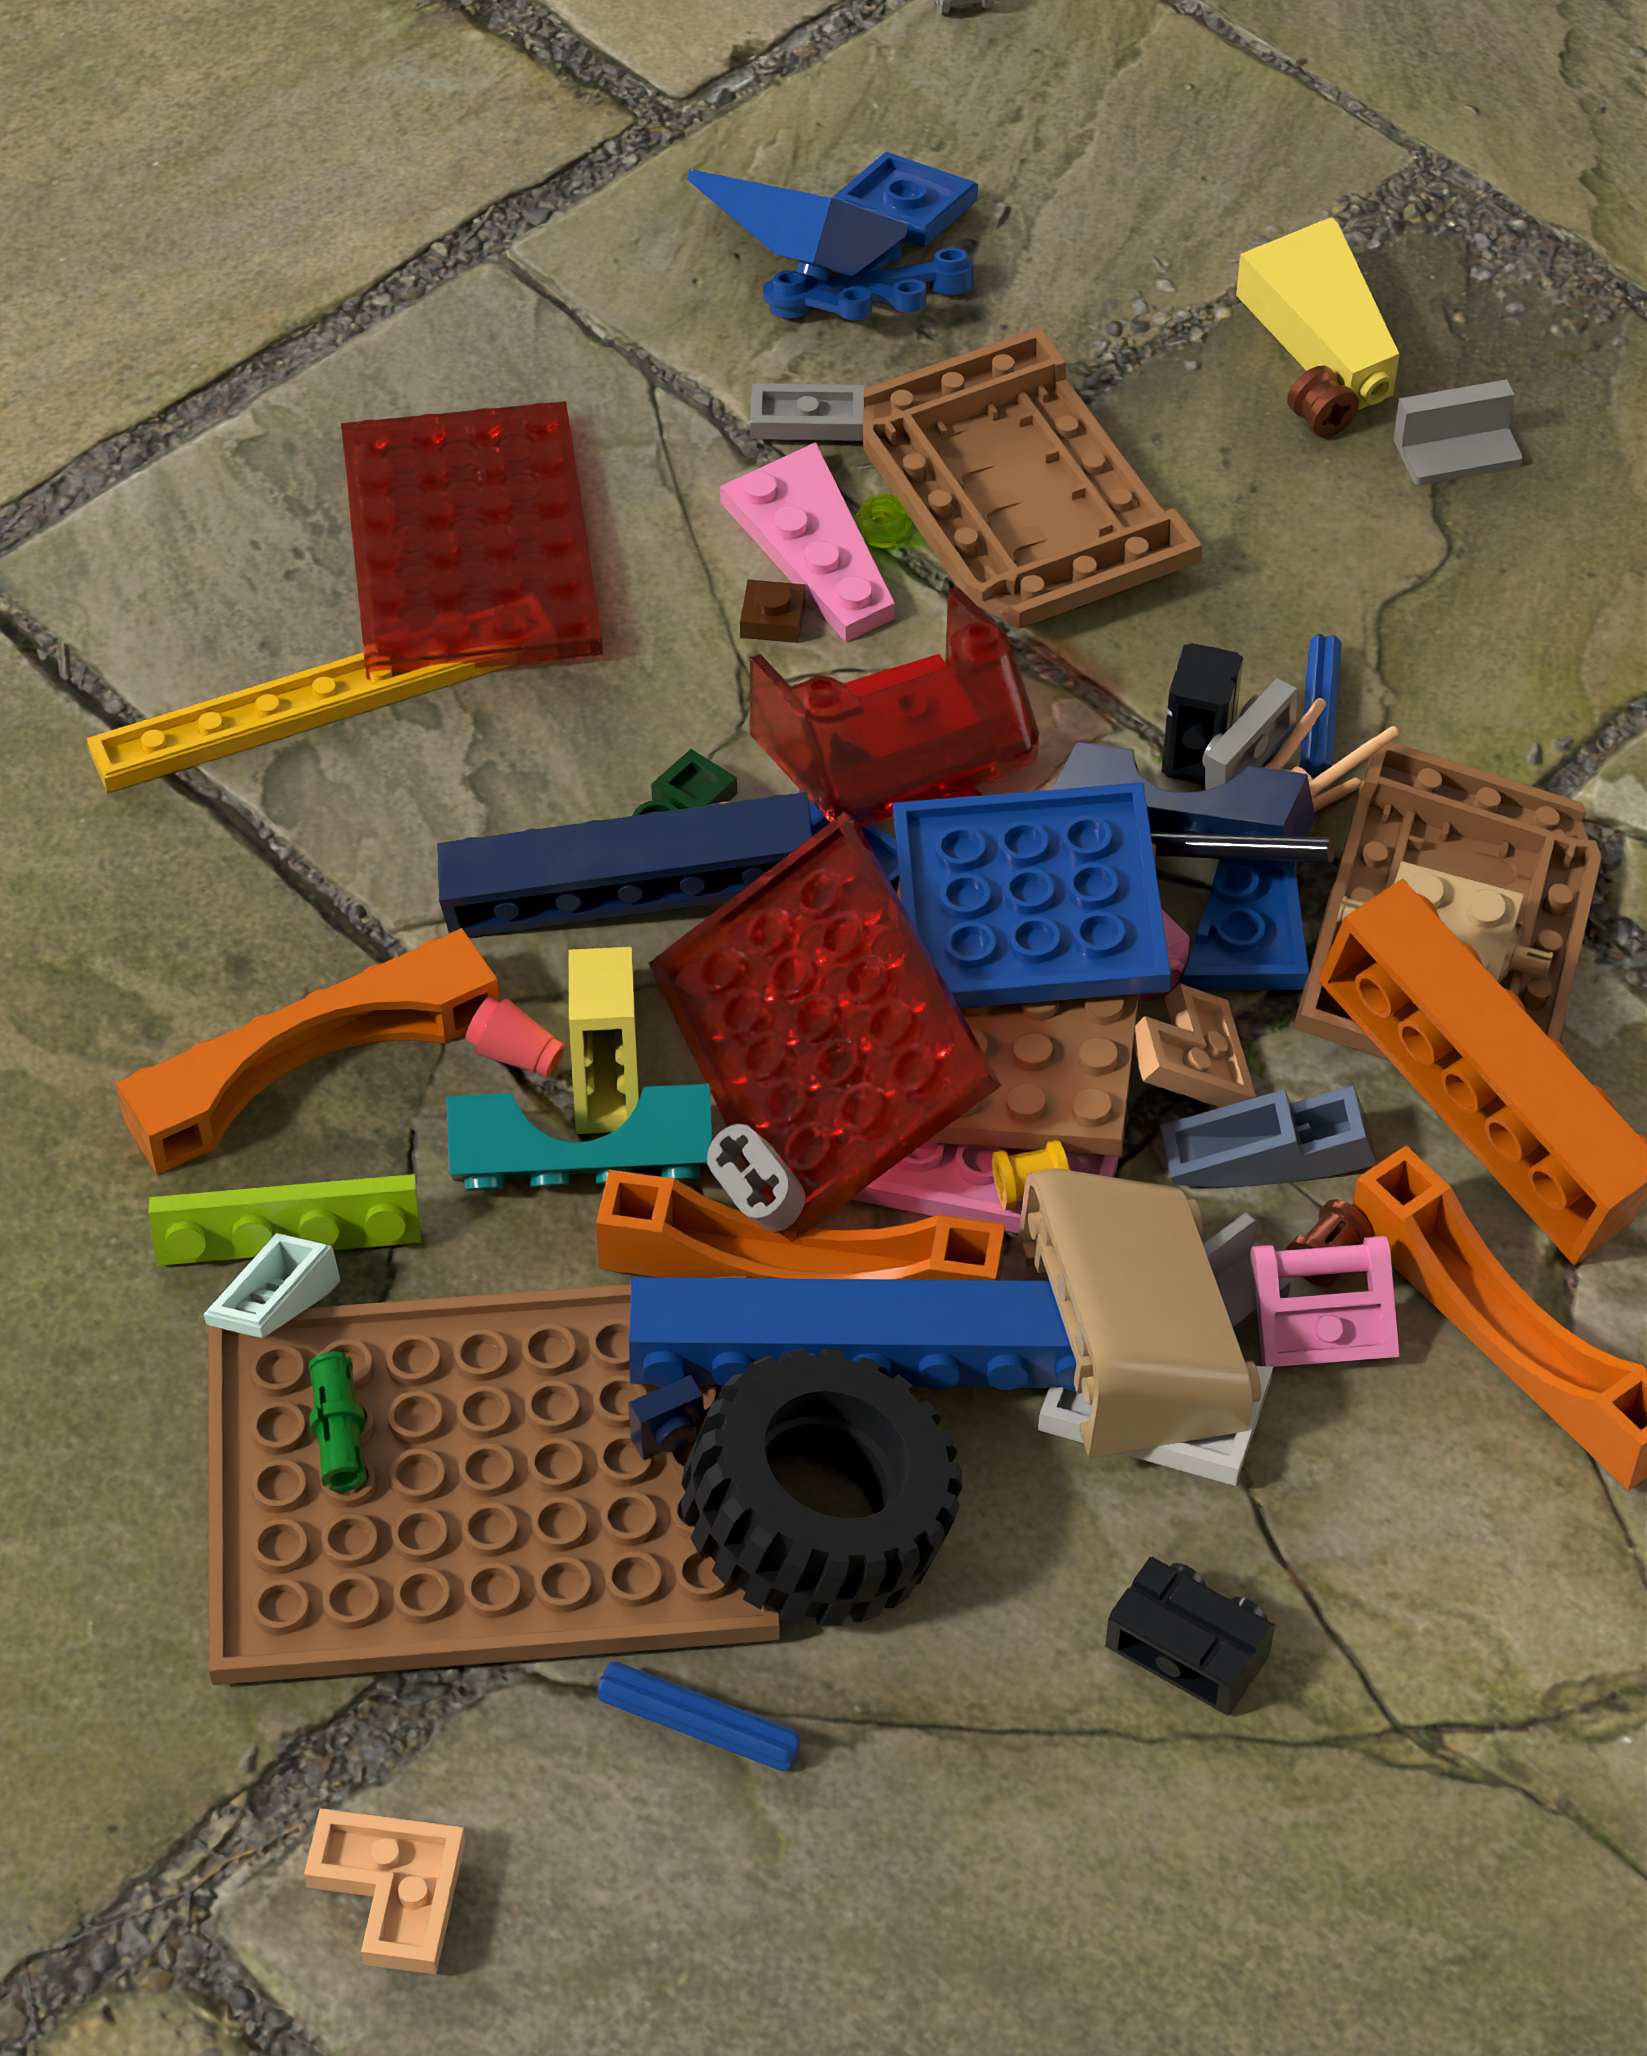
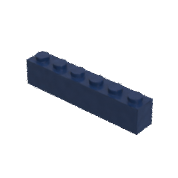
M807 792L773 795L766 798L730 803H714L708 806L651 812L608 820H592L579 824L528 829L521 832L485 837H469L463 840L437 843L439 903L449 933H452L462 928L468 937L820 889L815 833Z

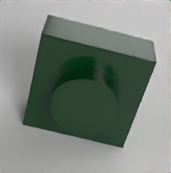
M690 749L651 783L652 800L669 802L678 810L729 802L738 794L737 777Z

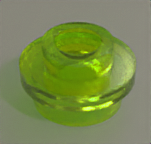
M877 494L867 498L855 515V523L865 543L874 547L885 548L901 544L909 537L912 531V520L899 499L893 495Z

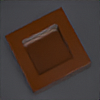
M748 579L740 618V638L799 643L806 602V584Z

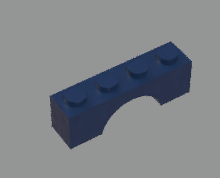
M1076 742L1052 789L1143 782L1150 831L1307 836L1315 820L1308 774L1248 766L1235 778L1218 787L1191 793L1172 792L1150 784L1139 774L1133 749ZM1219 859L1292 870L1295 861Z

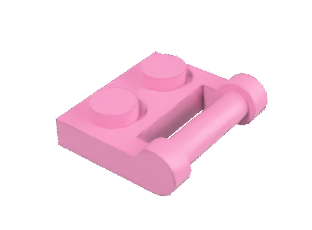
M1386 1236L1365 1237L1362 1245L1275 1251L1273 1245L1252 1246L1250 1262L1252 1279L1255 1286L1262 1366L1279 1367L1400 1357L1391 1255ZM1362 1271L1366 1272L1369 1291L1280 1298L1278 1278Z

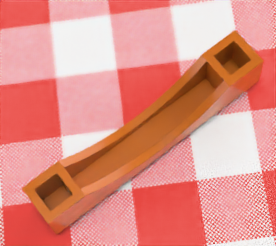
M462 928L443 937L430 939L414 950L385 963L374 964L358 975L329 988L316 990L300 1001L271 1014L260 1015L242 1027L213 1040L202 1041L186 1052L157 1065L144 1067L130 1077L116 1082L124 1122L156 1175L162 1174L216 1149L231 1122L252 1098L277 1078L310 1060L343 1048L374 1042L415 1040L446 1044L466 1035L470 1022L483 1001L488 997L500 1001L498 979Z
M1405 1145L1359 1176L1356 1180L1352 1206L1357 1208L1366 1217L1371 1225L1373 1237H1387L1390 1247L1391 1265L1628 1491L1646 1479L1647 1369L1642 1364L1619 1359L1593 1347L1564 1328L1539 1307L1510 1277L1487 1248L1468 1219L1452 1187L1408 1146Z
M609 1170L596 1220L600 1270L651 1277L715 1278L746 1275V1278L1001 1281L1005 1224L936 1215L914 1223L882 1229L833 1230L790 1225L784 1230L771 1232L762 1229L741 1211L703 1196L674 1178Z

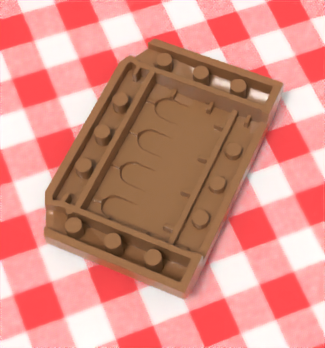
M1041 327L864 388V452L965 599L1019 629L1199 563L1202 560L1203 547L1175 508L1166 511L1161 508L1066 379L1067 362Z
M1392 741L1370 756L1359 788L1312 957L1309 976L1305 983L1297 1011L1295 1030L1388 1059L1317 979L1342 922H1337V917L1343 897L1347 896L1350 899L1368 902L1394 884L1400 863L1403 861L1524 894L1516 922V944L1548 953L1552 952V961L1546 979L1509 968L1508 974L1499 984L1503 988L1511 990L1519 997L1526 1013L1547 1036L1553 1037L1560 1042L1602 858L1596 840H1589L1583 825L1586 815L1583 803Z

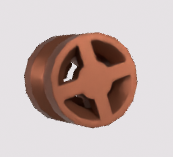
M1323 365L1307 370L1296 380L1288 393L1287 404L1297 416L1301 418L1307 417L1309 429L1315 435L1327 438L1341 432L1354 419L1359 409V398L1351 388L1345 385L1340 386L1337 374L1331 368Z

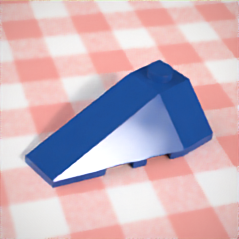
M689 169L687 180L776 255L798 262L796 273L807 277L828 281L830 272L852 277L906 237L908 225L831 197Z

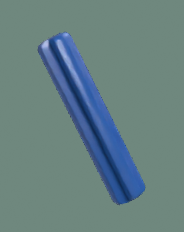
M1322 634L1315 635L1310 639L1303 716L1316 699L1322 698L1326 702L1324 710L1301 742L1299 767L1305 770L1312 778H1316L1333 765L1342 646L1341 641L1335 635L1328 637Z
M619 1662L609 1663L601 1676L598 1686V1698L606 1704L780 1771H788L798 1756L801 1746V1735L797 1730Z

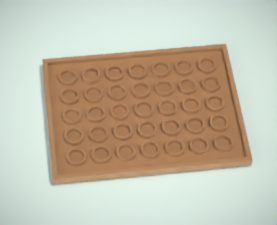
M746 1275L715 1278H746ZM631 1284L307 1308L264 1338L208 1325L209 1674L212 1685L780 1640L778 1609L763 1604L760 1610L743 1600L746 1592L733 1583L727 1588L712 1572L715 1561L711 1556L703 1559L690 1538L695 1526H688L683 1517L681 1500L685 1490L681 1482L684 1467L697 1437L686 1447L678 1451H663L645 1460L641 1458L631 1441L628 1402L662 1388L652 1384H630L629 1330ZM332 1351L345 1353L346 1358L349 1356L352 1358L355 1400L363 1408L365 1428L360 1433V1442L367 1479L360 1487L343 1492L329 1490V1485L326 1487L322 1485L320 1448L318 1439L311 1434L309 1415L314 1409V1395L308 1364L315 1356ZM697 1385L703 1394L704 1420L712 1402L718 1398L723 1387L721 1385Z

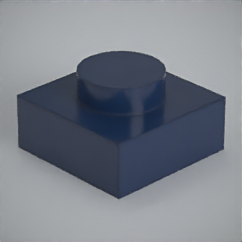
M691 1375L628 1402L631 1441L643 1460L663 1451L675 1452L686 1447L698 1436L704 1423L703 1394Z

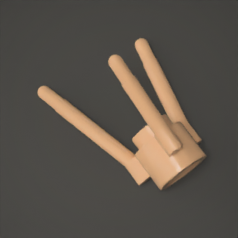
M1318 698L1314 701L1272 761L1264 768L1308 774L1298 766L1291 770L1283 769V767L1326 706L1324 699ZM1395 726L1389 727L1314 779L1308 774L1314 812L1359 789L1361 780L1359 778H1352L1319 794L1322 789L1394 740L1399 735V729Z

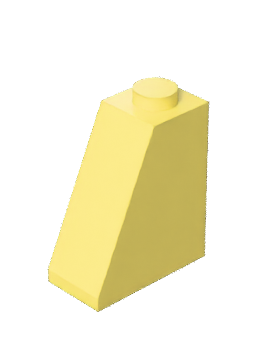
M632 947L568 950L569 1029L576 1134L612 1133L630 1117L639 1101Z

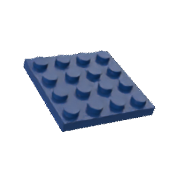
M1143 782L893 803L911 1012L1171 991V973Z

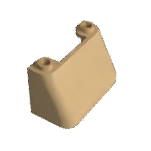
M1056 1168L1027 1174L1018 1242L1026 1266L1035 1265L1037 1273L1047 1272L1076 1360L1073 1382L1077 1394L1083 1393L1086 1404L1092 1405L1089 1421L1081 1422L1079 1430L1088 1458L1247 1431L1252 1403L1259 1402L1261 1398L1260 1378L1254 1362H1245L1201 1240L1203 1231L1202 1218L1196 1200H1187L1184 1192L1176 1187Z

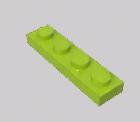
M415 1174L149 1197L148 1214L156 1266L253 1258L276 1233L330 1245L333 1247V1250L421 1243V1225Z

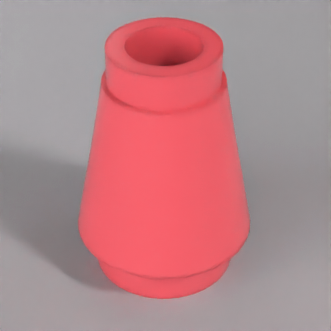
M492 997L486 998L473 1016L465 1037L466 1042L476 1046L477 1055L533 1073H539L546 1078L553 1073L565 1050L564 1043L555 1039L551 1033L507 998L501 1002Z

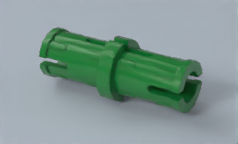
M325 1352L315 1356L308 1364L314 1395V1409L309 1415L311 1434L318 1439L322 1485L324 1487L329 1485V1490L350 1491L360 1487L367 1479L360 1442V1433L365 1428L364 1411L355 1400L352 1358L350 1356L346 1358L345 1353Z

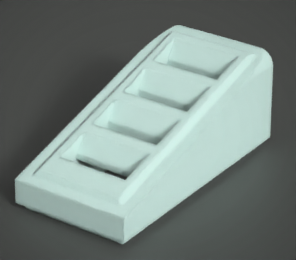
M276 1233L204 1313L206 1325L259 1338L266 1337L324 1298L339 1284L340 1276L333 1247Z

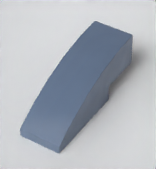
M1354 1085L1293 1103L1290 1102L1285 1089L1160 1125L1170 1177L1174 1185L1233 1187L1281 1184L1334 1176L1377 1165L1366 1115Z

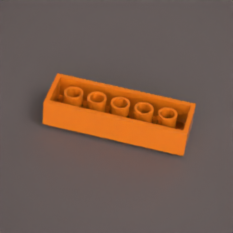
M1402 878L1345 916L1317 980L1567 1259L1575 1266L1630 1226L1647 1200V1137L1636 1133L1615 1110L1608 1094L1599 1086L1592 1085L1570 1061L1564 1046L1541 1030L1526 1013L1519 997L1511 990L1503 988L1486 970L1476 950L1468 943L1460 941L1442 922L1432 902L1425 896L1417 894Z

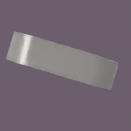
M736 1124L728 1126L719 1132L711 1142L707 1152V1164L712 1174L739 1210L765 1231L776 1232L784 1230L793 1224L803 1210L805 1191L771 1144L747 1125ZM741 1152H743V1155L750 1163L744 1171L739 1168V1161L736 1159ZM768 1184L774 1188L773 1194L776 1197L771 1204H769V1201L761 1192Z

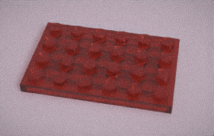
M566 401L341 423L367 679H370L369 672L391 670L392 677L430 665L463 662V664L475 663V668L603 655L602 634Z
M843 812L648 963L706 1084H710V1092L727 1127L742 1124L753 1129L771 1144L801 1183L805 1191L803 1210L793 1224L784 1230L778 1231L791 1242L795 1241L1002 1086L861 828L846 812ZM741 1152L740 1154L748 1167L750 1163L743 1155V1152ZM768 1184L761 1192L767 1198L769 1204H771L776 1197L773 1194L774 1188Z

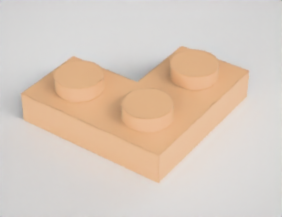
M1179 984L1164 998L1171 1025L1147 1016L1143 1017L1135 1025L1133 1047L1143 1082L1218 1107H1225L1256 1098L1228 1000Z
M319 1809L304 1872L306 1887L373 1897L361 1949L363 1965L437 1975L466 1841L464 1827Z

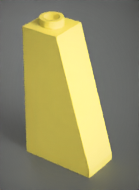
M1333 217L1240 254L1236 296L1306 371L1323 365L1331 368L1339 378V385H1345L1357 394L1359 409L1378 404L1394 395L1399 352L1342 230Z

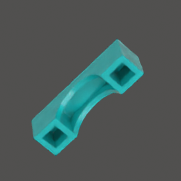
M710 1084L644 1087L634 1111L619 1128L602 1138L587 1142L562 1141L541 1132L521 1112L512 1093L446 1096L449 1175L453 1180H465V1190L504 1189V1178L530 1177V1186L533 1188L564 1187L570 1185L569 1175L596 1174V1184L605 1185L609 1170L630 1173L661 1170V1177L674 1178L678 1181H692L701 1179L700 1168H709L707 1152L712 1142Z

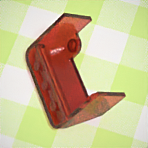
M959 587L948 590L945 652L947 667L858 698L847 685L828 676H816L790 686L761 654L750 657V736L802 792H807L808 799L825 818L839 826L850 828L867 826L894 816L893 803L942 799L1025 769L1034 764L1038 758L1040 732L1008 635Z

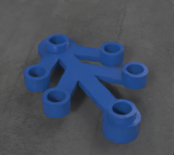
M900 240L852 277L840 274L829 277L828 281H822L798 274L795 270L779 272L763 286V298L769 304L770 312L782 318L804 316L810 313L814 307L837 313L845 319L860 320L872 314V301L894 306L896 310L902 312H915L926 306V285L924 281H930L931 289L944 295H957L971 290L974 286L973 262L967 257V252L963 249L944 248L935 253V259L931 263L881 270L889 263L902 259L903 245L902 240Z

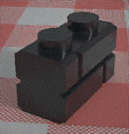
M1194 643L1183 646L1177 671H1175L1169 689L1161 770L1166 777L1205 785V766L1202 763L1204 752L1210 741L1217 734L1222 733L1224 735L1236 722L1243 666V657L1238 652Z
M1149 1557L1134 1578L1131 1587L1126 1589L1110 1613L1105 1647L1228 1716L1233 1712L1245 1694L1248 1685L1253 1682L1266 1663L1271 1652L1275 1624L1267 1620L1264 1611L1254 1602L1243 1597H1233L1230 1600L1206 1587L1204 1579L1191 1567L1182 1563H1172L1169 1566L1154 1557Z

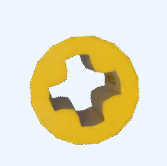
M1059 1140L1048 1141L1045 1149L1008 1156L1003 1150L993 1152V1178L1003 1210L1015 1209L1017 1202L1023 1201L1025 1181L1028 1173L1056 1168L1069 1170L1066 1154Z

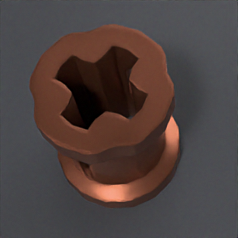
M1333 1199L1326 1202L1319 1210V1221L1305 1236H1296L1287 1245V1250L1362 1245L1365 1237H1373V1231L1366 1217L1357 1208L1345 1201ZM1340 1223L1345 1224L1343 1230L1339 1227ZM1341 1273L1302 1277L1314 1285L1330 1287L1337 1281Z

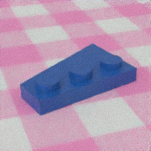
M1219 860L1204 915L1201 917L1194 947L1184 971L1182 984L1200 991L1304 990L1309 976V967L1295 864L1292 870Z

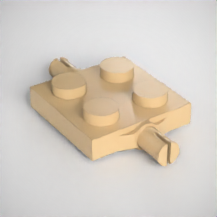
M1401 861L1394 883L1403 878L1417 894L1428 898L1435 906L1442 922L1460 941L1468 943L1476 950L1483 966L1498 983L1508 974L1509 968L1540 976L1543 979L1547 978L1553 953L1516 944V922L1524 894ZM1344 896L1337 922H1343L1345 916L1365 904V902Z

